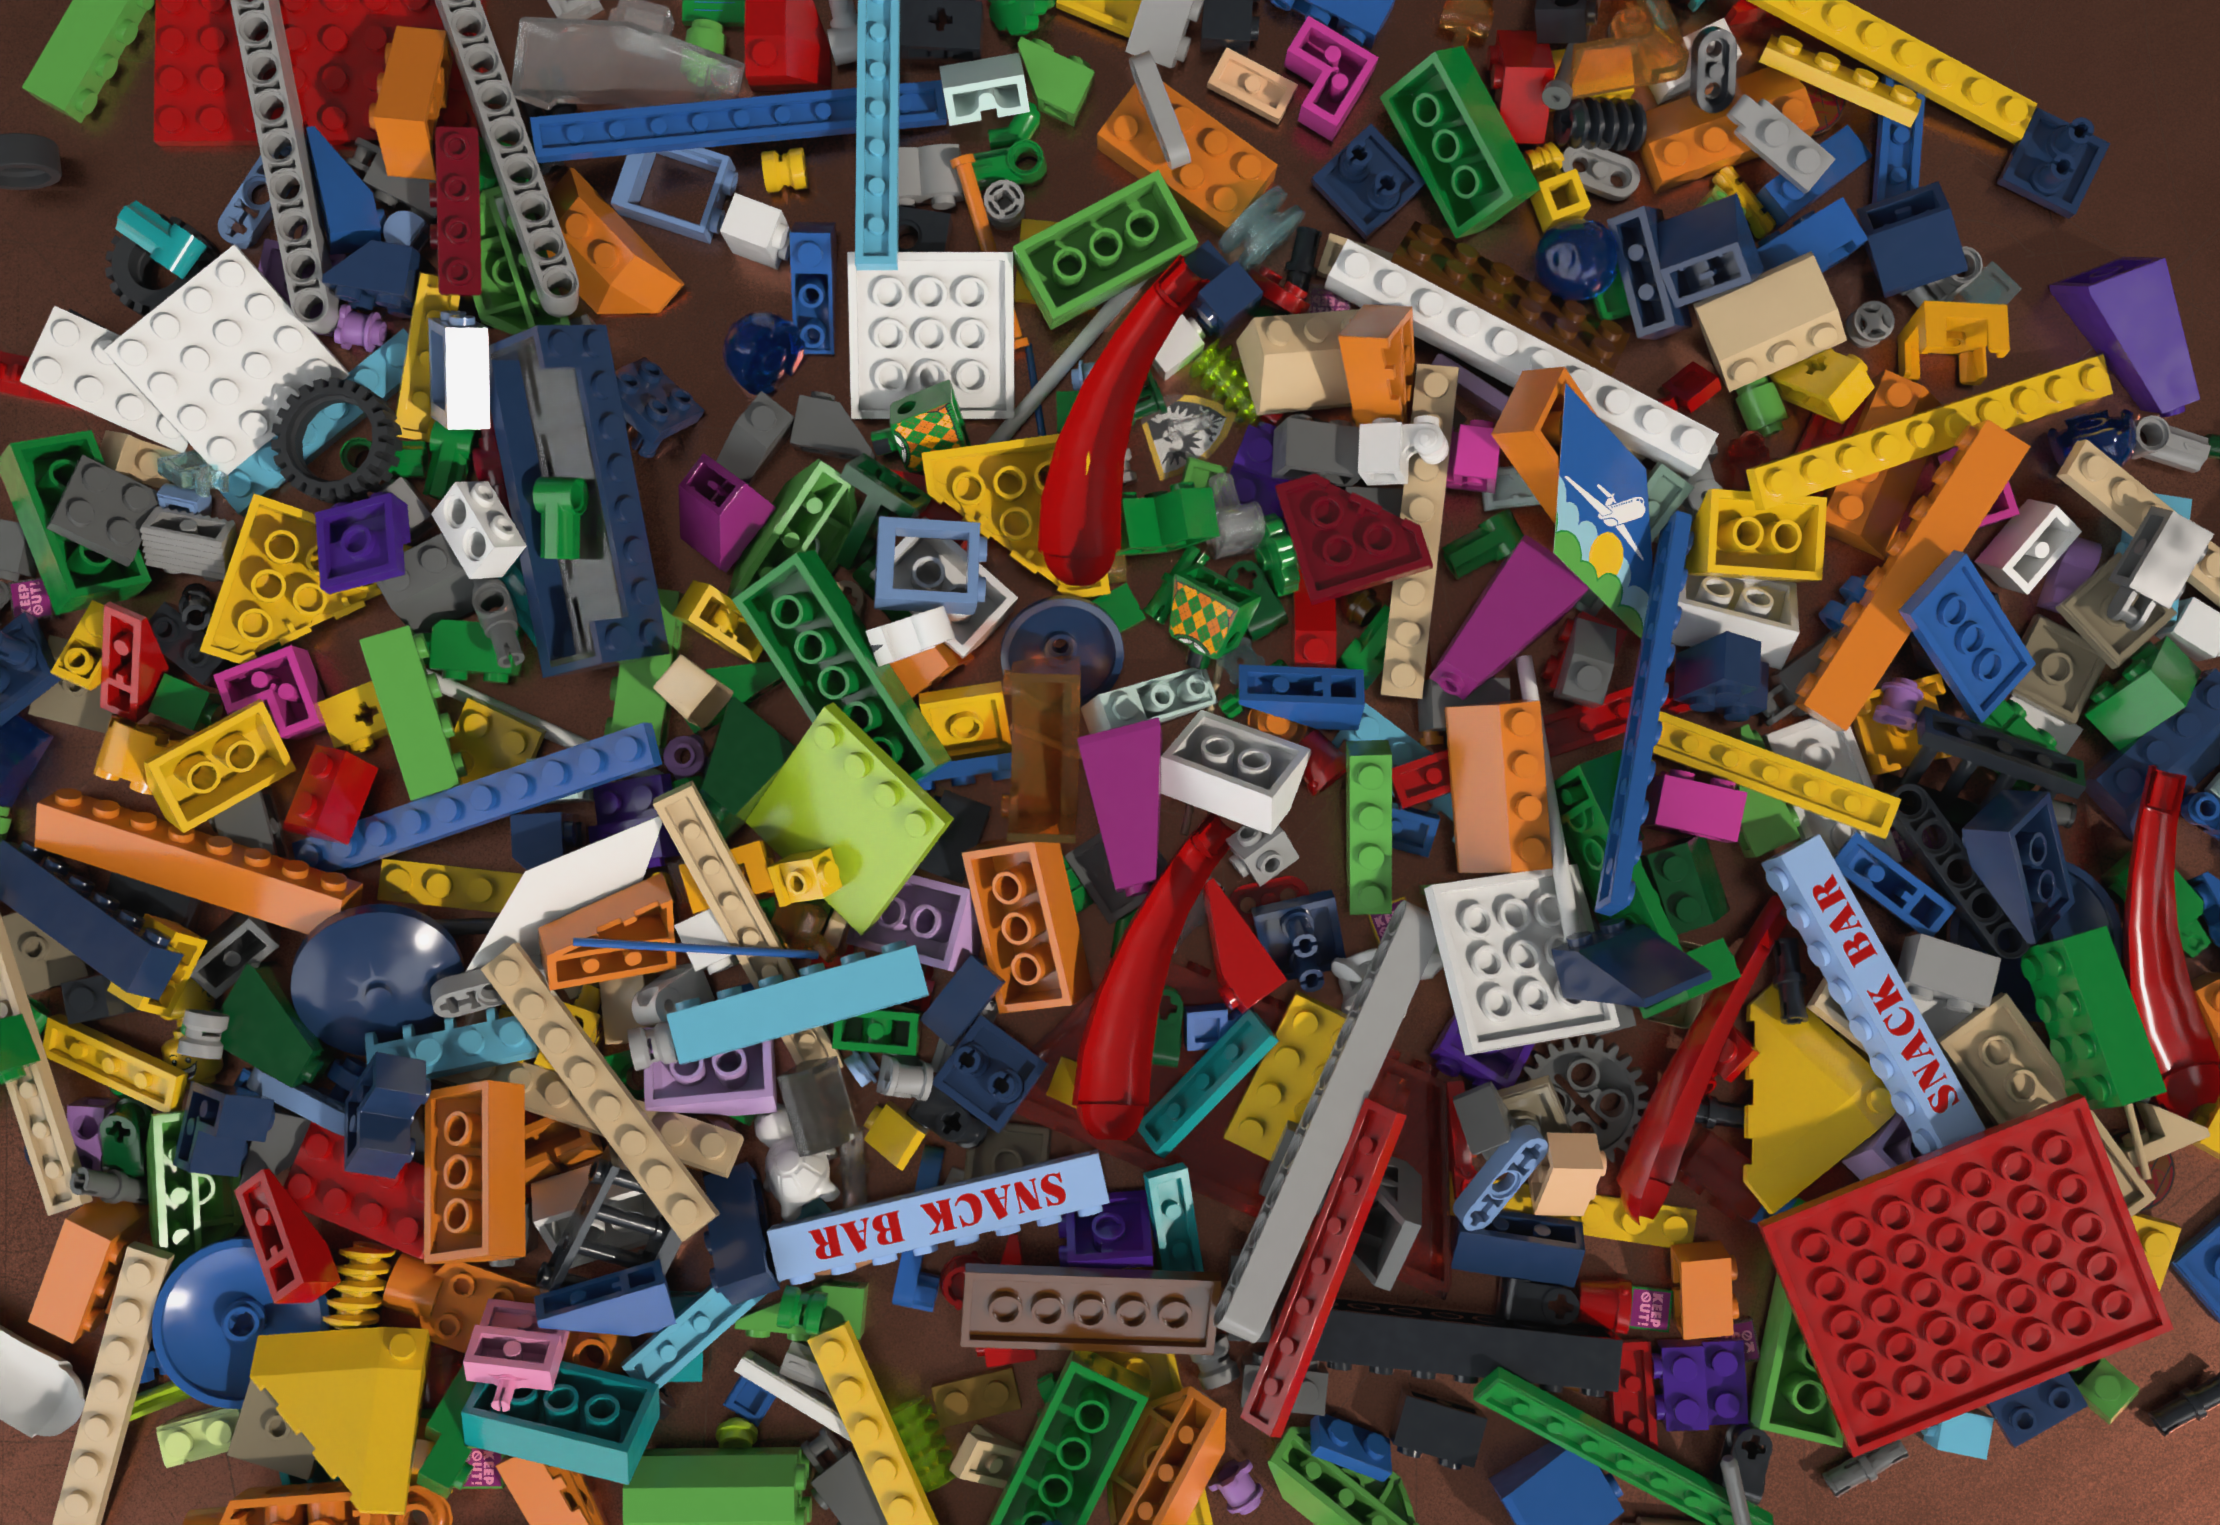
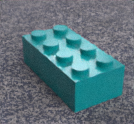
M561 1361L553 1391L516 1388L510 1403V1409L503 1412L502 1405L500 1411L493 1409L491 1406L497 1386L477 1382L461 1411L465 1445L629 1485L660 1417L659 1384Z

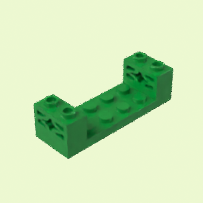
M1622 749L1577 765L1556 779L1554 784L1567 856L1571 864H1577L1584 892L1599 924L1615 918H1624L1625 923L1643 924L1683 951L1679 944L1677 933L1671 927L1660 904L1659 895L1652 887L1642 866L1641 858L1633 867L1631 880L1635 882L1636 887L1630 905L1612 916L1595 912ZM1723 938L1686 953L1709 969L1712 979L1646 1008L1639 1007L1644 1019L1742 977L1736 966L1735 958L1729 951Z

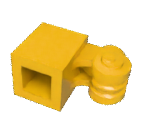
M1553 142L1546 143L1543 147L1538 146L1535 150L1525 151L1523 157L1541 188L1530 199L1543 233L1545 234L1582 220L1591 205L1577 169L1565 173L1561 172L1564 156Z

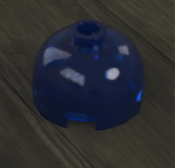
M1584 218L1560 221L1549 228L1538 242L1534 256L1536 275L1541 284L1556 297L1572 301L1593 299L1605 292L1616 278V251H1619V245L1612 232L1598 221Z
M759 310L743 316L731 325L724 340L722 355L726 370L749 394L758 395L761 391L765 394L773 392L776 388L771 384L779 380L785 372L791 377L803 358L805 341L799 336L800 329L787 318L774 312Z
M2123 409L2120 412L2121 416L2109 417L2108 410L2089 412L2065 420V424L2068 426L2067 429L2059 432L2055 428L2049 429L2047 437L2055 462L2062 467L2075 443L2088 440L2120 467H2123L2132 458L2137 443V428L2133 412Z

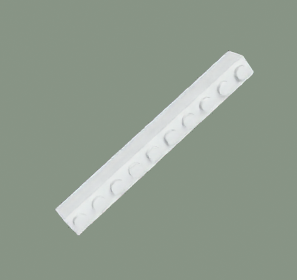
M1347 239L1327 277L1324 289L1360 308L1364 304L1412 306L1414 336L1513 388L1522 371L1565 366L1599 419L1624 446L1656 463L1658 461L1673 472L1687 479L1700 471L1719 433L1349 239Z

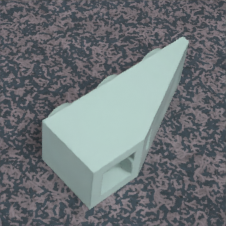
M1190 668L1099 694L1082 706L1081 711L1089 733L1094 734L1159 717L1160 724L1217 704L1218 699L1207 670Z

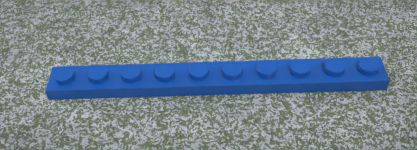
M942 80L900 84L899 129L946 125L948 118ZM857 88L530 117L535 157L537 163L853 134L856 133Z
M1678 510L1670 517L1659 534L1595 906L1596 913L1612 916L1629 906L1635 894V882L1631 879L1633 867L1639 861L1642 852V841L1638 840L1640 825L1645 822L1649 811V802L1645 800L1647 785L1651 783L1656 769V763L1652 760L1653 748L1658 743L1662 732V722L1658 721L1660 707L1665 703L1669 691V684L1665 682L1666 670L1671 665L1675 655V645L1671 644L1673 630L1678 626L1682 613L1681 606H1678L1679 593L1683 590L1688 578V569L1684 568L1685 558L1691 550L1694 541V532L1690 531L1693 515Z
M643 722L357 821L348 845L314 837L293 842L292 847L295 860L306 862L310 867L325 872L341 873L662 765L652 723Z

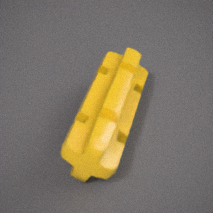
M1730 165L1724 167L1714 175L1712 182L1728 195L1737 193L1741 206L1747 210L1745 217L1751 224L1749 226L1750 231L1756 238H1763L1776 227V221L1769 212L1763 213L1761 209L1764 206L1745 182L1740 183L1738 181L1740 176L1736 170Z

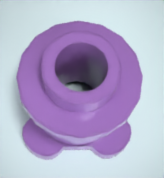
M341 305L338 324L334 332L335 343L341 344V348L349 350L352 345L363 346L368 352H374L378 346H382L385 343L387 324L382 321L380 313L372 312L370 315L357 313V311L351 310L350 305Z
M1901 677L1893 678L1892 682L1883 683L1881 691L1884 695L1881 705L1876 706L1873 720L1881 724H1890L1901 729L1913 730L1918 715L1914 713L1916 705L1924 696L1923 692L1917 688V683Z
M701 736L676 737L665 747L664 763L677 780L690 777L698 772L704 773L708 757L703 748L705 741ZM684 750H689L691 758L687 763L682 764L680 755Z
M1235 1459L1227 1462L1222 1467V1470L1207 1483L1210 1491L1220 1490L1227 1501L1226 1507L1229 1513L1245 1515L1255 1510L1261 1503L1260 1497L1264 1489L1260 1483H1255L1248 1472L1253 1468L1249 1459L1242 1462H1237Z

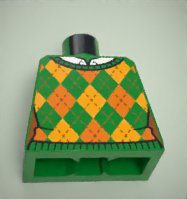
M951 380L940 382L894 401L890 405V427L871 432V440L876 455L899 451L905 470L909 472L924 471L921 455L923 452L972 446Z
M1199 563L1175 573L1169 632L1173 638L1189 646L1185 660L1186 663L1196 669H1207L1211 659H1219L1234 651L1239 646L1262 596Z

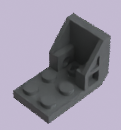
M1290 1120L1287 1121L1260 1182L1259 1195L1267 1196L1298 1127V1123ZM1391 1156L1351 1258L1374 1286L1391 1291L1422 1226V1176L1407 1161ZM1337 1168L1333 1174V1177L1328 1185V1188L1316 1212L1317 1215H1319L1321 1212V1209L1323 1207L1324 1201L1332 1184Z

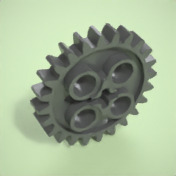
M1585 1035L1578 1036L1577 1044H1571L1568 1038H1562V1047L1556 1048L1551 1041H1546L1549 1053L1544 1056L1534 1050L1532 1053L1537 1061L1536 1065L1532 1066L1525 1063L1523 1070L1529 1076L1527 1079L1517 1078L1515 1084L1549 1075L1555 1091L1562 1095L1560 1103L1570 1126L1579 1121L1589 1123V1133L1597 1135L1600 1151H1604L1607 1158L1611 1162H1615L1613 1149L1618 1147L1627 1152L1628 1145L1625 1139L1627 1136L1632 1138L1635 1131L1633 1126L1638 1124L1642 1117L1638 1109H1645L1649 1103L1647 1099L1638 1097L1639 1094L1649 1090L1645 1082H1634L1642 1074L1641 1069L1638 1066L1627 1069L1633 1059L1630 1054L1625 1053L1617 1058L1619 1046L1615 1042L1604 1050L1601 1036H1596L1591 1045H1588ZM1579 1063H1587L1592 1066L1591 1075L1584 1081H1576L1571 1078L1572 1069ZM1556 1074L1562 1075L1581 1097H1586L1591 1108L1607 1122L1606 1128H1601L1579 1104L1575 1105L1571 1095L1555 1081L1554 1076ZM1616 1093L1620 1095V1104L1616 1109L1606 1111L1600 1108L1601 1099L1606 1094Z

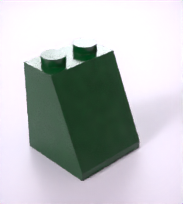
M735 696L728 702L698 789L725 842L745 824L752 810L796 748Z
M1692 835L1641 852L1642 866L1652 887L1658 893L1660 904L1677 935L1714 924L1730 911L1707 838Z
M276 961L247 963L219 1010V1013L230 1016L228 1027L221 1034L220 1041L224 1045L223 1049L290 1088L326 1079L327 1072L334 1060L337 1059L333 1057L337 1049L317 1038L301 1021L293 1005L291 976L282 964Z

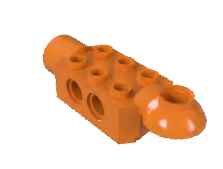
M403 1252L389 1276L382 1301L384 1307L420 1319L421 1329L429 1330L431 1342L466 1354L474 1326L480 1325L488 1298L535 1304L534 1296L540 1295V1287L536 1286L537 1276L509 1266H489V1261L424 1264V1259H419ZM570 1331L561 1361L624 1375L626 1371L620 1363L632 1353L630 1338L624 1335ZM588 1345H597L603 1350L605 1356L603 1363H594L588 1358L586 1352Z
M342 1481L247 1488L231 1499L228 1506L189 1510L182 1525H419L413 1518V1510L424 1512L428 1517V1525H452L453 1515L450 1504L444 1497L421 1485L409 1487L405 1515L360 1513L349 1500L352 1493Z

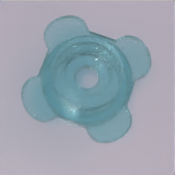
M1246 637L1242 638L1239 646L1234 651L1216 659L1218 666L1225 668L1226 672L1230 675V682L1236 686H1239L1238 658L1245 660L1243 665H1265L1264 658L1254 652L1251 648V640Z

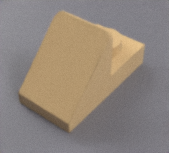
M109 430L105 431L99 449L107 467L141 484L160 489L165 483L177 484L186 457L185 454L142 441L125 433Z
M2136 1102L2138 1111L2147 1129L2139 1130L2147 1162L2211 1136L2208 1128L2155 1105ZM2128 1133L2122 1137L2123 1143L2118 1144V1146L2135 1168L2139 1166L2131 1133Z
M976 1424L972 1431L967 1433L949 1471L959 1479L1004 1489L1024 1447L982 1425Z

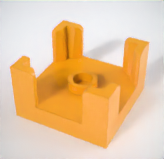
M1924 300L1897 336L1899 375L1913 382L1919 381V353L1957 354L1959 356L1960 383L1964 385H1981L1987 377L1986 346H1988L1990 353H1996L1997 358H2004L2010 351L2008 305Z
M1941 674L1912 680L1917 683V688L1924 694L1923 699L1917 702L1914 713L1919 715L1924 706L1939 711L1935 696L1946 693ZM1881 689L1872 691L1853 721L1862 758L1869 776L1884 774L1909 766L1922 746L1918 744L1917 721L1913 730H1905L1873 720L1876 706L1881 705L1884 695ZM1938 752L1933 760L1950 757L1952 755L1943 752Z
M759 840L730 849L743 874V868H746L753 893L760 894L764 892L765 894H771L775 892L767 867L777 861L773 849L765 841ZM686 864L678 865L692 913L696 914L710 909Z

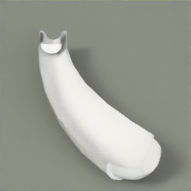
M0 1325V1420L31 1438L36 1435L55 1436L61 1434L73 1426L83 1412L85 1389L82 1381L75 1374L72 1365L67 1360L25 1340Z

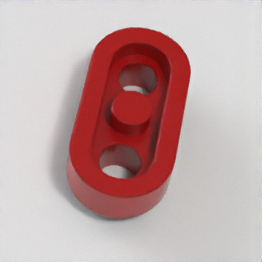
M1261 265L1258 271L1250 268L1248 274L1261 288L1264 297L1292 314L1307 313L1311 304L1305 301L1308 295L1306 291L1289 281L1286 282L1284 287L1281 286L1279 283L1283 277L1264 265Z
M1282 876L1270 879L1261 887L1256 882L1241 885L1231 892L1228 899L1247 925L1252 926L1254 925L1252 912L1245 913L1240 908V902L1243 898L1251 897L1255 901V907L1281 901L1280 894L1286 888L1294 891L1295 898L1309 895V890L1301 879L1294 876Z

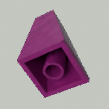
M1525 534L1494 572L1429 678L1438 683L1445 692L1465 700L1556 626L1590 588L1553 552Z
M1159 717L1077 738L1115 890L1117 893L1125 892L1127 898L1148 893L1150 891L1149 885L1154 884L1158 879L1161 756L1163 755V735Z

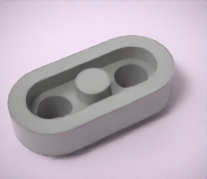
M1569 146L1563 154L1562 173L1573 170V162L1578 161L1584 164L1585 171L1578 172L1585 191L1612 201H1622L1630 197L1639 185V168L1629 158L1608 150H1601L1598 147L1588 150L1584 146L1579 149ZM1610 177H1620L1623 181V186H1614L1610 181Z

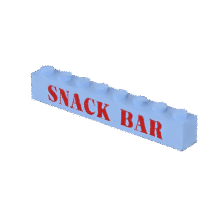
M1818 834L1801 840L1762 862L1761 865L1766 872V880L1769 886L1778 893L1787 909L1786 914L1789 922L1801 934L1807 945V952L1811 961L1820 968L1828 983L1831 997L1840 1004L1848 1018L1851 1033L1862 1043L1870 1058V1066L1873 1072L1882 1079L1891 1094L1892 1106L1903 1117L1909 1127L1915 1147L1925 1155L1986 1130L1821 835Z
M1098 1149L772 1225L767 1230L777 1280L789 1279L790 1285H797L814 1280V1273L830 1269L832 1275H840L856 1270L855 1263L872 1259L873 1266L896 1261L898 1259L897 1253L913 1250L914 1256L929 1254L939 1250V1243L954 1240L955 1246L971 1244L979 1241V1234L995 1230L996 1236H1005L1021 1231L1020 1224L1036 1221L1038 1227L1052 1225L1062 1221V1214L1074 1211L1078 1212L1079 1217L1094 1215L1102 1212V1205L1108 1204L1110 1201Z

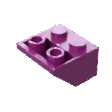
M705 453L701 455L678 485L680 538L725 573L740 558L744 549L766 524L768 518L776 509L774 505L748 484Z

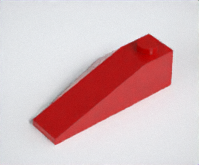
M745 0V77L751 91L832 89L831 48L814 1Z

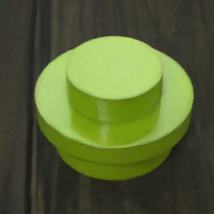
M735 1417L718 1425L715 1437L719 1442V1448H748L756 1443L758 1430L748 1420Z

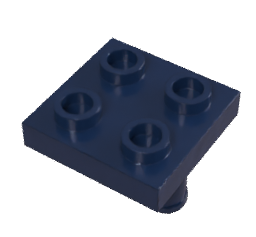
M2037 107L2022 140L2016 142L1997 184L2070 219L2076 215L2110 143L2093 135L2094 125L2087 118H2076L2071 123H2068Z
M1372 124L1365 128L1311 179L1313 186L1365 241L1423 189L1426 184L1418 172Z
M646 357L615 370L625 425L628 422L638 431L631 441V446L634 450H637L642 443L643 445L638 454L643 457H653L663 439L698 422L705 411L693 400V397L687 391L679 388L663 373L657 364L649 361Z
M25 611L0 630V727L62 680V678L50 673L56 661L37 617Z
M1332 889L1251 908L1257 939L1281 970L1287 981L1298 978L1304 991L1315 992L1320 990L1324 985L1322 972L1331 971V964L1334 959L1346 958L1335 896Z
M980 1014L935 1076L932 1084L997 1133H1000L1050 1064Z
M2066 1372L1986 1404L2008 1443L2016 1448L2087 1407L2088 1404L2069 1372Z

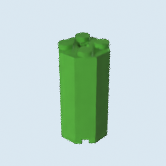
M801 1447L645 1449L629 1485L623 1484V1525H807V1523L811 1522L812 1497L805 1496L807 1480H811L812 1463L802 1453Z

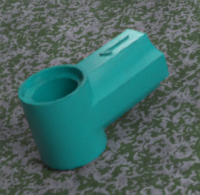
M137 200L130 205H125L117 216L116 230L151 253L149 257L181 279L185 278L207 247V245L175 223L171 225L162 219L160 215Z

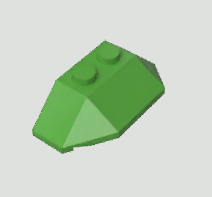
M524 180L516 181V183H524ZM500 186L483 190L480 195L482 294L480 296H473L481 323L512 335L536 325H570L568 316H551L541 306ZM534 213L524 216L529 220H536ZM546 250L537 253L540 257L549 258ZM558 287L550 290L555 295H561ZM534 336L525 340L534 342Z
M817 459L784 484L772 502L776 509L737 560L727 594L728 597L731 599L735 598L797 552L815 550L830 574L833 573L838 565L835 561L858 516L854 495L855 487L840 478L842 473L822 460Z
M185 1110L151 1114L146 1142L150 1232L153 1247L175 1254L169 1277L190 1255L213 1242L233 1237L243 1224V1214L234 1192L239 1187L241 1168L239 1177L189 1173L173 1165Z
M1310 1426L1288 1428L1267 1461L1282 1498L1315 1525H1419L1415 1521L1412 1505L1400 1476L1392 1471V1474L1384 1482L1312 1456Z

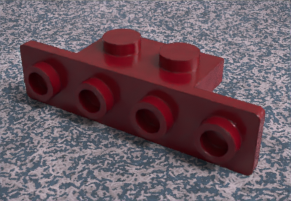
M438 126L435 129L436 183H429L430 208H437V224H430L431 249H438L439 293L443 296H480L482 294L479 132L475 127Z

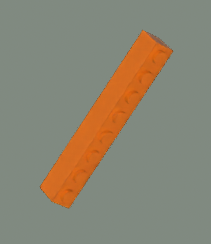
M1988 419L1973 426L1969 424L1960 433L1954 444L1959 449L1952 460H1945L1936 470L1932 477V482L1936 484L1928 497L1923 495L1915 503L1909 513V517L1913 519L1905 532L1899 531L1891 540L1886 549L1890 556L1882 568L1877 566L1869 574L1863 585L1867 589L1866 593L1859 603L1853 602L1845 611L1841 619L1844 627L1837 638L1831 637L1828 639L1819 652L1818 658L1822 660L1814 673L1808 672L1796 688L1795 693L1799 697L1793 705L1834 731L1848 730L1909 636L1911 629L1898 610L1953 550L1963 552L2031 447Z
M61 788L37 802L34 847L308 935L317 925L336 913L361 906L363 883L347 879L341 873L325 872L310 867L306 862L284 859L272 855L266 849L250 848L234 843L228 837L212 836L196 831L194 828L183 833L172 823L159 819L152 813L133 811L121 807L117 802L111 800H99L83 795L81 791L73 788Z

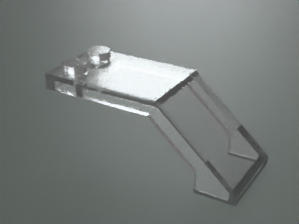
M522 17L519 21L511 89L516 99L545 110H550L557 103L622 105L627 108L737 99L740 94L745 63L630 21Z

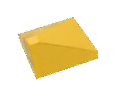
M1061 1056L1046 1095L1077 1109V1106L1072 1105L1077 1062Z

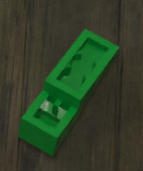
M464 1364L426 1425L424 1437L436 1444L419 1470L417 1484L446 1499L454 1487L461 1491L474 1466L468 1464L472 1449L464 1446L461 1411L477 1382L466 1381Z

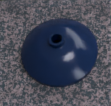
M1059 595L1038 600L1025 607L1013 618L1003 635L1000 661L1006 682L1021 700L1044 711L1071 712L1080 710L1082 706L1097 695L1109 692L1114 686L1123 666L1124 646L1118 626L1103 608L1084 598ZM1057 639L1067 641L1063 647L1053 646V642Z

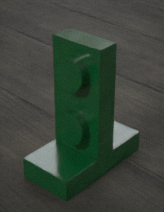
M865 453L846 463L840 478L865 493L867 497L835 562L848 570L862 561L865 562L877 550L876 538L879 516L894 517L896 513L902 518H915L926 511L932 498Z

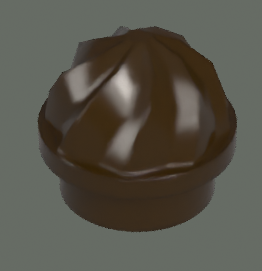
M1367 588L1341 596L1340 608L1345 614V619L1349 623L1356 622L1361 627L1369 624L1382 607V601L1376 597L1377 592L1373 588Z

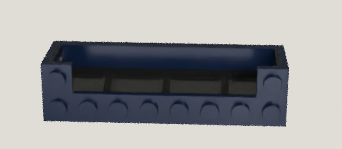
M536 325L489 345L490 409L512 521L527 545L519 555L543 678L576 674L670 654L606 325ZM541 476L580 477L587 483L589 490L588 506L586 511L580 515V559L541 558V513L536 510L533 503V487L536 480Z

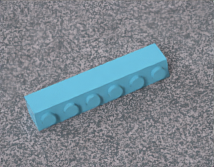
M905 940L882 946L883 954L866 958L865 952H859L840 958L842 965L825 970L824 963L815 964L799 969L801 977L784 981L781 974L759 980V989L743 993L742 987L737 986L716 992L718 1000L701 1004L700 997L676 1003V1012L666 1014L678 1062L683 1065L927 997L929 993L916 945L907 947Z

